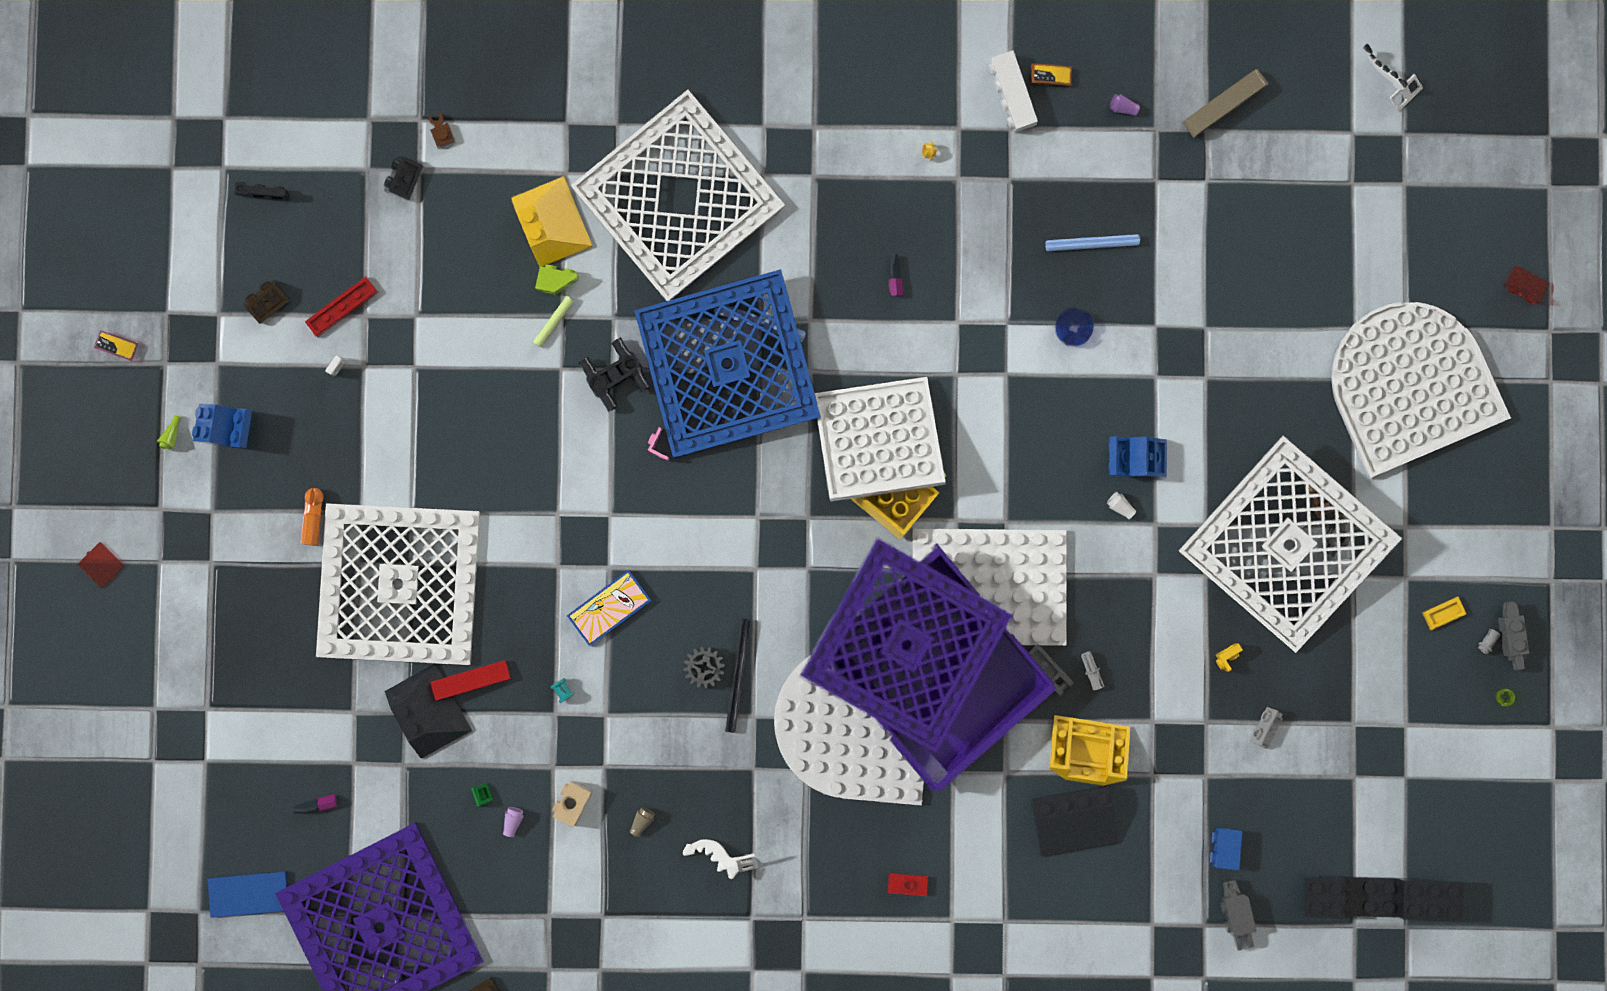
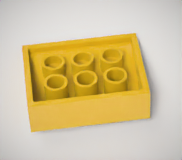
M933 487L851 498V500L900 540L939 492Z

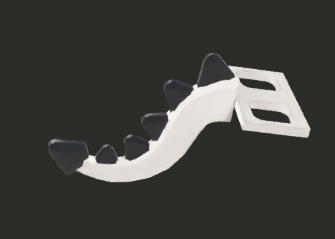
M1365 44L1363 49L1370 63L1398 89L1389 98L1396 110L1400 111L1423 87L1416 75L1413 74L1405 81L1396 71L1390 70L1386 65L1383 66L1381 61L1377 60L1376 56L1372 54L1373 51L1370 45ZM1415 80L1418 87L1411 93L1408 85ZM1402 93L1404 101L1397 106L1395 98Z

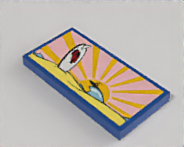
M627 570L569 613L567 617L590 647L652 600L632 573Z

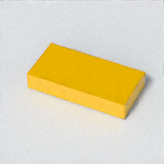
M1455 597L1422 612L1430 630H1433L1466 615V611L1459 597Z

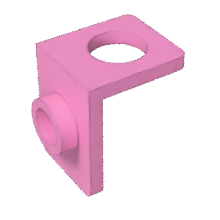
M659 427L656 434L652 433L648 444H650L648 451L669 461V457L653 450L663 431Z

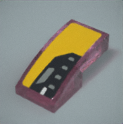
M100 330L94 348L132 361L139 343Z

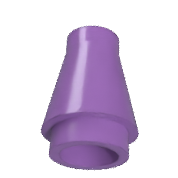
M1115 94L1110 104V109L1113 112L1134 116L1137 115L1140 105L1135 104L1122 94Z

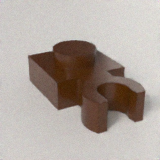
M438 112V121H433L431 115L428 116L429 122L435 126L430 131L438 149L456 142L449 124H443L444 117L441 112Z

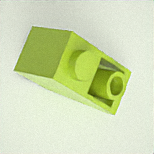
M546 264L545 267L540 266L535 289L538 292L557 295L577 282L579 276L575 273V270L564 268V271L556 270V266Z

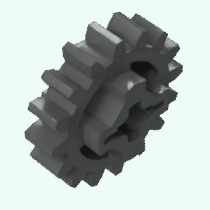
M701 647L700 652L693 649L694 655L688 653L687 656L690 660L684 661L688 666L683 668V671H688L689 673L685 677L692 678L690 684L697 682L698 688L701 684H704V687L707 688L708 683L715 686L714 680L720 681L721 679L718 675L724 674L720 670L721 667L725 666V664H720L723 657L717 658L718 651L711 653V647L707 651H704V647ZM704 654L702 660L698 662L693 661L697 656ZM711 657L716 661L717 667L712 666L710 662ZM704 662H706L707 666L710 669H713V671L705 670V672L702 673V669L696 666L695 664L701 665ZM691 667L695 668L698 672L697 678L693 675ZM707 674H715L711 679L704 681Z

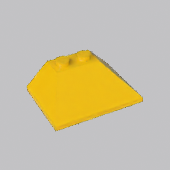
M564 177L511 198L539 267H544L546 264L549 265L593 247Z
M1054 715L1049 769L1065 780L1103 786L1127 780L1130 727Z

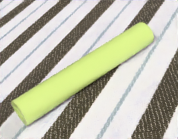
M568 296L565 297L533 343L539 347L543 345L574 303L572 299Z

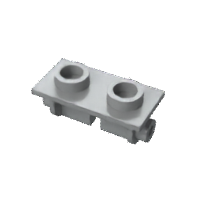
M1266 707L1250 742L1265 749L1267 746H1270L1275 735L1270 732V729L1272 728L1277 731L1283 719L1281 718L1283 714Z

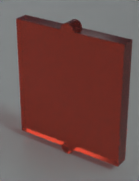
M101 542L91 551H87V555L77 564L100 588L111 578L114 579L115 574L124 566Z

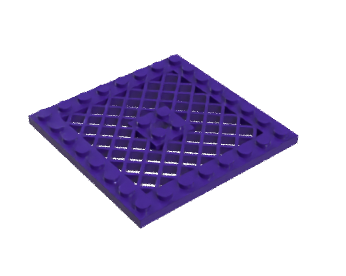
M876 538L799 676L930 750L937 752L1013 615L883 540ZM885 565L890 568L887 570H883ZM892 572L894 582L885 584L882 574ZM896 572L907 578L898 581ZM879 577L881 586L873 588ZM909 581L911 592L902 594L899 584ZM913 581L924 588L915 590ZM895 585L898 595L888 598L886 588ZM882 589L885 599L875 602L873 591ZM926 591L928 601L918 603L916 594ZM930 591L940 596V598L932 600ZM868 595H870L871 603L863 605ZM912 595L915 605L905 607L903 597ZM899 599L902 609L892 611L890 601ZM943 601L945 611L935 613L933 603ZM947 601L958 607L949 609ZM886 602L888 613L879 615L876 605ZM929 605L932 614L922 617L920 607ZM873 607L875 616L865 619L863 609ZM916 608L918 618L909 621L907 611ZM963 610L972 614L974 617L966 619ZM860 611L862 620L854 622L857 614ZM959 611L962 620L952 623L950 613ZM903 612L905 621L898 618L895 623L893 615ZM946 614L949 624L939 627L937 617ZM890 616L892 626L882 629L880 618ZM933 618L935 628L926 630L924 620ZM980 619L985 622L983 627L981 625ZM876 620L879 630L869 632L866 622ZM976 620L979 630L969 632L967 622ZM920 622L922 631L910 624ZM863 624L865 634L856 636L853 626ZM963 624L965 634L956 636L954 626ZM950 628L952 638L943 640L940 630ZM850 629L852 637L844 639ZM892 630L887 640H885L884 632ZM937 632L939 641L931 643L933 637L928 634ZM880 633L882 643L873 646L870 636ZM978 634L974 643L972 644L971 636ZM867 637L869 647L859 650L857 640ZM967 637L969 647L959 649L957 640ZM904 640L911 641L912 646L908 651H904L901 647ZM853 641L856 651L846 653L844 643ZM953 641L956 651L946 653L944 643ZM940 645L943 655L933 657L931 647ZM841 647L842 655L834 657L838 648ZM882 647L879 653L886 657L876 659L874 649ZM870 651L873 660L863 663L860 653ZM926 651H928L929 659L922 660ZM969 651L963 661L961 653ZM857 654L859 664L850 667L847 657ZM957 654L959 664L950 667L948 657ZM844 658L846 668L836 671L834 661ZM944 658L946 668L937 670L934 661ZM887 660L890 670L880 673L878 663ZM891 660L899 663L902 666L893 669ZM931 662L933 672L923 674L921 665ZM829 664H831L832 671L827 669ZM874 664L876 674L866 676L864 667ZM918 667L920 676L910 678L908 669L915 672ZM861 668L863 678L853 680L851 670ZM959 668L958 672L956 673L953 679L951 670ZM904 670L906 680L897 682L894 672ZM847 672L850 681L837 674ZM948 672L950 681L940 684L938 674ZM891 674L893 683L884 686L881 676ZM934 676L937 685L927 688L925 678ZM878 678L880 687L870 690L868 680ZM921 679L923 689L914 692L911 682ZM864 681L866 690L855 684ZM908 683L910 693L900 695L898 686ZM949 686L945 695H943L942 687ZM894 687L897 697L887 699L885 690ZM938 689L940 699L931 701L929 691ZM881 691L883 700L872 693ZM925 693L927 702L917 705L915 695ZM912 697L914 706L904 709L902 699ZM898 701L900 709L894 707L889 703ZM940 703L934 713L932 705ZM928 706L931 716L921 718L919 709ZM915 710L917 719L906 712ZM930 720V722H929L928 725H926L925 723H923V722H925V721Z
M416 822L275 893L322 991H346L343 984L351 986L349 991H353L354 987L364 991H382L384 983L394 985L384 991H428L484 962ZM406 849L408 854L402 853L401 851ZM395 855L392 864L383 861ZM398 856L408 858L405 868L396 865ZM411 861L416 871L409 870ZM377 864L375 873L365 870ZM381 864L391 867L388 877L378 874ZM394 869L403 871L401 881L391 878ZM360 872L357 881L349 879V877ZM364 873L373 876L371 885L361 883ZM407 873L417 876L414 885L404 882ZM377 878L386 880L383 890L374 887ZM419 879H421L425 889L417 887ZM343 881L340 890L332 888V886ZM346 882L356 885L353 894L344 892ZM390 882L399 884L396 894L387 891ZM359 886L369 889L366 899L356 896ZM403 886L412 889L409 898L400 896ZM325 890L322 899L314 896ZM372 890L382 893L379 903L369 900ZM416 890L425 893L422 903L413 900ZM329 891L338 894L336 903L326 900ZM342 895L351 898L349 907L339 905ZM385 895L395 898L393 905H391L390 901L382 904ZM428 895L433 903V906L426 904ZM306 899H308V900H307V903H306V906H305L304 903H303V901L306 900ZM398 899L408 902L405 912L395 909ZM311 900L321 903L318 912L309 909ZM355 900L364 902L361 912L352 909ZM411 903L421 906L418 916L408 913ZM324 904L334 907L331 916L322 914ZM368 904L377 906L365 913ZM424 908L434 911L431 920L421 917ZM337 909L347 911L344 921L334 918ZM350 913L360 915L353 919L355 924L348 922ZM395 913L403 915L401 924ZM309 914H312V915H315V916H316V919H315L314 924H313V922H312V920H311ZM436 914H438L442 924L434 921ZM320 917L329 920L327 929L317 927ZM407 917L416 919L413 929L404 926ZM420 921L429 924L427 933L417 930ZM333 922L343 924L339 934L330 931ZM377 922H382L385 926V930L382 933H378L375 930ZM433 925L442 928L440 937L430 935ZM346 926L355 928L353 938L343 935ZM404 930L412 933L409 942L401 940V938L406 936ZM445 930L451 941L443 939ZM317 931L325 933L323 941ZM358 932H360L363 941L356 940ZM415 934L425 937L422 946L413 944ZM328 935L338 938L335 947L326 944ZM428 938L438 941L435 951L425 948ZM341 939L351 942L348 951L339 949ZM394 942L392 951L383 948ZM355 943L364 946L361 955L352 953ZM398 943L407 946L405 955L395 952ZM441 943L451 946L448 955L438 952ZM411 947L421 950L418 960L408 957ZM455 948L457 953L451 956L453 949ZM326 949L333 951L331 959ZM367 949L370 954L377 951L374 960L365 957ZM337 952L347 955L344 964L334 962ZM380 952L390 955L387 964L378 961ZM424 952L433 954L431 964L421 961ZM350 956L360 959L357 969L347 966ZM393 956L403 959L400 968L391 966ZM437 956L445 958V960L434 965ZM406 960L416 963L413 973L403 970ZM363 961L372 963L370 973L360 970ZM376 965L386 968L383 977L373 974ZM419 965L428 967L427 969L417 973ZM334 966L342 968L340 976ZM389 969L399 972L396 982L386 979ZM345 970L355 972L352 982L343 979ZM358 974L368 977L365 986L356 983ZM402 974L411 976L399 983ZM372 978L381 981L378 990L369 988Z

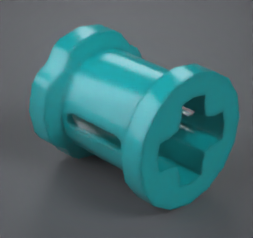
M565 678L550 687L554 689L560 698V703L575 694L571 692L565 683Z

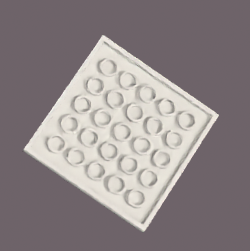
M927 377L815 393L821 418H817L830 502L945 485Z

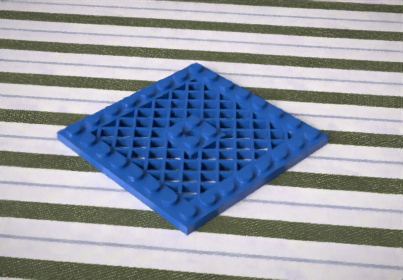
M781 269L634 310L673 458L821 418ZM768 294L769 300L762 295ZM755 298L751 305L744 302V300ZM759 298L767 302L763 312L755 308ZM737 303L733 310L726 307V305ZM741 303L749 307L745 317L736 313ZM770 306L774 318L766 314ZM718 308L715 315L707 312L708 310ZM722 309L731 313L726 322L718 318ZM752 310L761 314L757 323L748 319ZM700 313L696 321L688 317ZM704 314L713 318L708 327L699 323ZM734 315L742 319L738 329L730 325ZM764 316L773 321L768 330L759 326ZM682 318L678 326L670 322ZM686 319L694 323L690 332L681 328ZM716 320L724 324L719 334L711 330ZM746 322L754 326L750 335L741 331ZM668 324L676 328L671 337L663 333ZM775 324L778 330L779 337L771 333ZM697 326L706 330L701 339L693 335ZM727 327L736 331L731 340L723 336ZM757 329L766 333L761 342L753 338ZM679 331L687 334L683 344L674 340ZM709 332L718 336L713 345L705 342ZM739 333L747 337L744 345H742L741 340L735 341ZM769 335L778 339L773 349L764 344ZM662 336L669 340L666 347H664ZM691 337L699 341L694 351L686 347ZM720 339L728 342L727 344L717 346ZM751 340L759 344L754 354L746 350ZM673 342L681 346L676 356L668 352ZM780 342L784 355L776 351ZM702 344L710 347V349L704 350L705 357L698 353ZM762 347L771 351L766 360L758 356ZM684 349L692 353L688 362L679 358ZM745 352L753 356L749 364H747ZM774 353L782 357L778 367L769 363ZM667 355L674 358L670 366L667 359ZM695 356L704 360L699 369L691 365ZM727 358L733 362L730 369H724L722 366V362ZM755 359L764 363L759 372L751 368ZM677 361L686 365L681 374L673 370ZM785 361L789 374L781 370ZM706 364L708 365L710 375L703 372ZM767 365L776 369L771 379L763 375ZM689 367L697 371L692 381L684 377ZM750 371L757 374L753 384L744 380L751 378ZM671 372L679 376L675 385ZM779 372L788 376L783 385L774 381ZM700 374L709 378L704 388L696 384ZM760 377L769 381L764 391L756 387ZM682 379L691 383L686 393L678 389ZM790 379L794 392L786 388ZM738 381L734 389L726 385ZM711 382L714 388L719 387L716 394L707 390ZM742 382L751 386L746 396L738 392ZM772 383L781 388L776 397L767 393ZM694 386L702 390L698 399L689 395ZM724 387L732 391L727 401L719 397ZM754 389L762 393L758 402L749 398ZM784 390L792 394L788 404L779 400ZM676 391L684 395L680 403ZM706 392L714 396L709 406L701 402ZM735 394L744 398L739 408L731 404ZM765 396L774 400L769 409L760 405ZM687 397L695 401L691 411L682 407ZM796 398L797 404L791 405ZM717 399L726 403L721 412L712 408ZM747 400L755 404L751 414L742 410ZM777 402L786 406L773 410ZM699 404L707 408L702 418L694 414ZM728 406L737 410L733 419L724 415ZM759 407L762 408V409H764L765 411H767V412H764V413L755 415V413H756V411L758 410ZM681 409L689 413L685 421ZM710 411L719 415L714 424L705 420ZM740 412L749 416L743 419L736 420ZM692 416L700 420L696 429L687 425ZM722 417L730 421L728 423L718 425ZM703 423L711 426L710 428L700 430ZM686 428H688L689 430H691V431H693V432L687 434Z

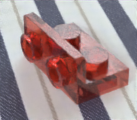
M1515 265L1503 286L1507 287L1510 293L1525 297L1524 300L1526 302L1538 304L1543 301V295L1550 283Z

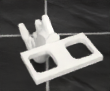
M704 839L693 844H687L683 851V855L687 856L693 855L695 849L701 853L703 848H705L706 855L713 853L710 858L711 861L719 862L717 870L721 872L727 869L730 879H733L739 871L744 872L759 868L755 854L732 858L720 843L713 840Z

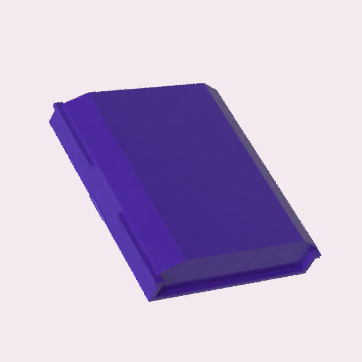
M937 543L931 547L932 551L920 561L975 594L980 595ZM902 576L899 580L906 579L907 577ZM909 581L899 584L902 594L911 592ZM913 581L915 590L924 588ZM895 585L887 589L888 598L898 595ZM926 591L916 594L918 603L928 601ZM930 591L932 600L940 598V596ZM881 594L875 602L885 599L884 594ZM912 595L903 597L905 607L915 605ZM899 599L890 601L892 611L902 609ZM943 601L933 603L935 613L945 611ZM947 601L949 609L958 607ZM886 602L876 605L879 615L888 613ZM929 605L920 607L922 617L932 614ZM873 607L863 610L865 619L875 616ZM916 608L907 611L909 621L918 618ZM963 610L966 619L974 617L972 614ZM959 611L950 613L952 623L962 620ZM903 612L893 615L895 623L898 618L905 621ZM860 613L856 616L854 622L862 620ZM946 614L937 617L939 627L949 624ZM890 616L880 618L882 629L892 626ZM933 618L924 620L926 630L935 628ZM980 619L981 625L983 627L985 622ZM876 620L866 622L869 632L879 630ZM976 620L967 622L969 632L979 630ZM920 622L910 624L922 631ZM863 624L853 626L856 636L865 634ZM963 624L954 626L956 636L965 634ZM950 628L940 630L943 640L952 638ZM850 629L844 639L852 637ZM1005 629L937 752L930 750L876 719V721L891 736L889 741L932 791L936 789L940 792L1053 693L1056 687L1017 638ZM892 630L884 632L885 640H887ZM937 632L928 634L933 637L931 643L939 641ZM880 633L870 636L873 646L882 643ZM978 634L971 636L972 644L974 643ZM867 637L857 640L859 650L869 647ZM967 637L957 640L959 649L969 647ZM904 640L901 644L904 651L910 650L912 646L910 640ZM853 641L844 643L846 653L856 651ZM953 641L944 643L946 653L956 651ZM940 645L931 647L933 657L943 655ZM841 647L838 648L834 657L842 655ZM882 647L874 649L876 659L886 657L879 653ZM870 651L860 653L863 663L873 660ZM926 651L922 660L929 659L928 651ZM969 651L961 653L963 661ZM857 654L847 657L850 667L859 664ZM957 654L948 657L950 667L959 664ZM844 658L834 661L836 671L846 668ZM944 658L934 661L937 670L946 668ZM887 660L878 663L880 673L890 670ZM891 660L893 669L902 666L899 663ZM931 662L921 665L923 674L933 672ZM831 664L828 666L830 671H832ZM874 664L864 667L866 676L876 674ZM918 667L915 672L908 669L910 678L920 676ZM861 668L851 670L853 680L863 678ZM959 668L951 670L953 679L956 673L958 672ZM904 670L894 672L897 682L906 680ZM847 672L837 674L850 681ZM948 672L938 674L940 684L950 681ZM891 674L881 676L884 686L893 683ZM934 676L925 678L927 688L937 685ZM878 678L868 680L870 690L880 687ZM921 679L911 682L914 692L923 689ZM864 681L855 684L866 690ZM908 683L898 686L900 695L910 693ZM949 686L942 687L943 695H945ZM894 687L885 690L887 699L897 697ZM938 689L929 691L931 701L940 699ZM881 691L872 693L883 700ZM925 693L915 695L917 705L927 702ZM912 697L902 699L904 709L914 706ZM898 701L889 703L894 707L900 709ZM940 703L932 705L934 713ZM928 706L919 709L921 718L931 716ZM915 710L906 712L917 719ZM930 720L925 721V722H923V723H925L926 725H928L929 722H930Z

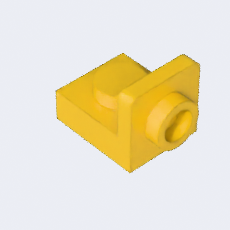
M1235 643L1216 654L1218 658L1216 663L1221 670L1224 669L1226 672L1232 670L1227 659L1232 661L1240 656L1239 652L1242 651L1239 643Z

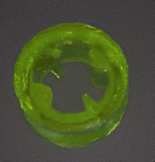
M1502 688L1497 691L1496 701L1500 705L1510 706L1514 703L1515 695L1511 690ZM1504 692H1507L1510 699L1503 703L1504 699H1501V695H1505Z

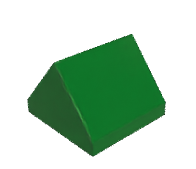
M487 783L471 788L477 807L493 801Z

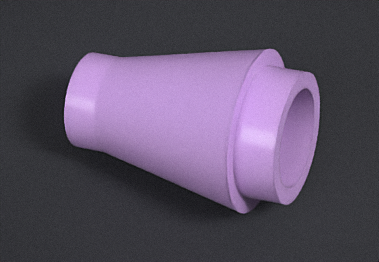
M508 807V811H505L503 835L514 837L524 817L523 810L516 807Z

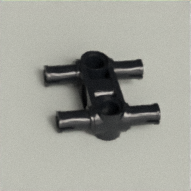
M622 337L611 343L620 357L619 360L601 371H596L589 357L578 363L587 376L586 382L595 397L601 399L608 412L618 407L610 394L611 389L627 379L633 378L640 392L651 387L642 373V365L634 352L628 350ZM634 360L636 366L634 369H627L626 363ZM596 380L603 381L601 389L593 387Z

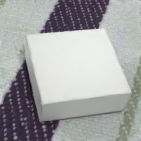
M336 355L325 371L335 377L345 364V361Z

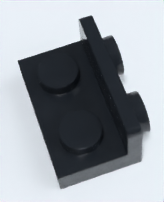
M404 156L395 158L391 164V169H393L391 175L387 176L384 182V192L392 193L407 201L410 200L423 165Z

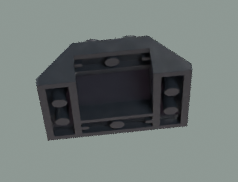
M436 663L384 691L389 707L408 743L421 759L472 731L454 696L435 701L430 682L444 678Z

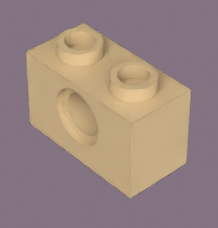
M573 781L570 784L566 783L561 791L563 795L561 801H556L552 809L555 812L553 817L571 827H575L593 791ZM568 798H573L576 801L575 808L567 807L566 800Z

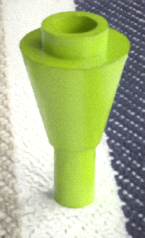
M174 415L170 426L167 427L157 440L160 443L159 447L169 451L171 448L175 449L177 427L181 420L180 416Z

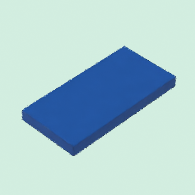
M286 871L207 879L210 918L283 911L275 893L287 888Z

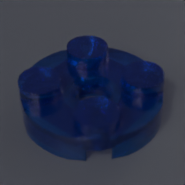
M1070 308L1063 311L1055 322L1057 338L1064 345L1072 347L1085 344L1091 337L1094 328L1091 316L1078 308ZM1072 322L1075 325H1079V328H1077V332L1075 333L1073 330L1070 331L1069 329L1071 327L1070 323Z

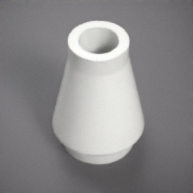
M1115 492L1107 502L1110 509L1128 519L1132 518L1136 513V510L1122 493Z

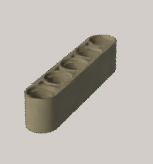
M1255 69L1182 123L1193 138H1195L1257 94L1269 83L1260 71Z

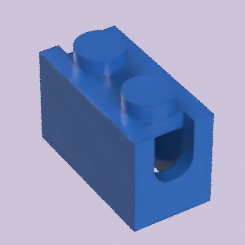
M1216 828V831L1212 833L1214 851H1211L1210 863H1213V867L1239 870L1242 842L1241 830Z

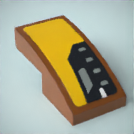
M1031 64L1030 83L1045 86L1050 84L1064 87L1071 86L1072 67L1052 64Z

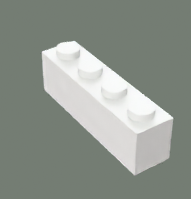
M1014 51L992 57L991 64L988 66L991 75H995L997 81L995 82L996 90L998 93L1001 92L1003 98L1001 100L1002 108L1008 112L1007 122L1010 129L1013 128L1014 133L1036 126L1038 120Z

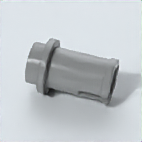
M1489 629L1483 641L1478 643V649L1485 654L1492 652V647L1501 635L1497 631Z

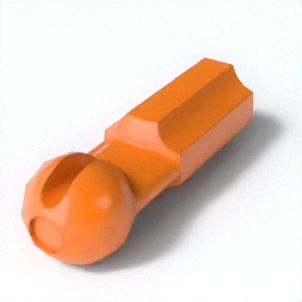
M311 488L305 493V509L301 544L318 546L321 507L324 497L322 491L318 488Z

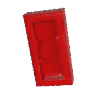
M889 873L888 893L927 896L928 876Z

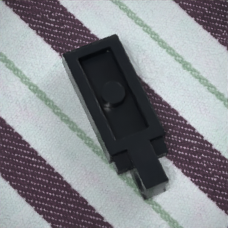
M246 182L235 183L234 193L238 196L288 202L290 194L282 186L269 188L262 184L249 186Z

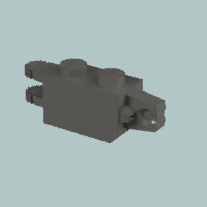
M1507 601L1502 606L1503 617L1498 618L1504 656L1508 657V661H1512L1513 669L1522 670L1525 669L1524 659H1527V654H1529L1524 615L1519 616L1516 602Z
M1235 880L1223 882V902H1220L1222 913L1226 914V931L1233 936L1237 951L1242 950V943L1239 937L1241 935L1246 936V943L1249 948H1252L1254 944L1251 933L1257 932L1249 898L1240 893Z

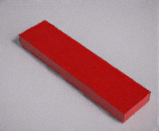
M364 277L307 319L305 323L313 334L319 337L376 295L378 291L368 277Z
M504 660L430 683L435 701L507 681L511 678L506 661Z

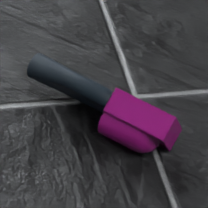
M891 254L890 275L892 279H889V291L891 296L901 297L903 296L902 279H900L901 271L898 254Z
M335 794L321 797L318 800L315 799L294 806L293 811L295 814L313 812L318 809L320 812L336 807L337 799Z

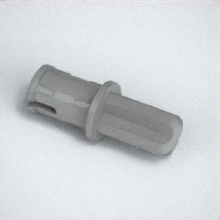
M1088 651L1081 654L1086 668L1085 675H1088L1092 689L1097 690L1104 687L1105 685L1099 673L1100 668L1096 667L1092 653Z

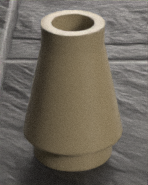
M645 807L637 810L630 833L640 837L641 833L654 821L653 817L655 814Z

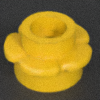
M933 142L924 143L922 157L932 160L937 154V147L934 146Z

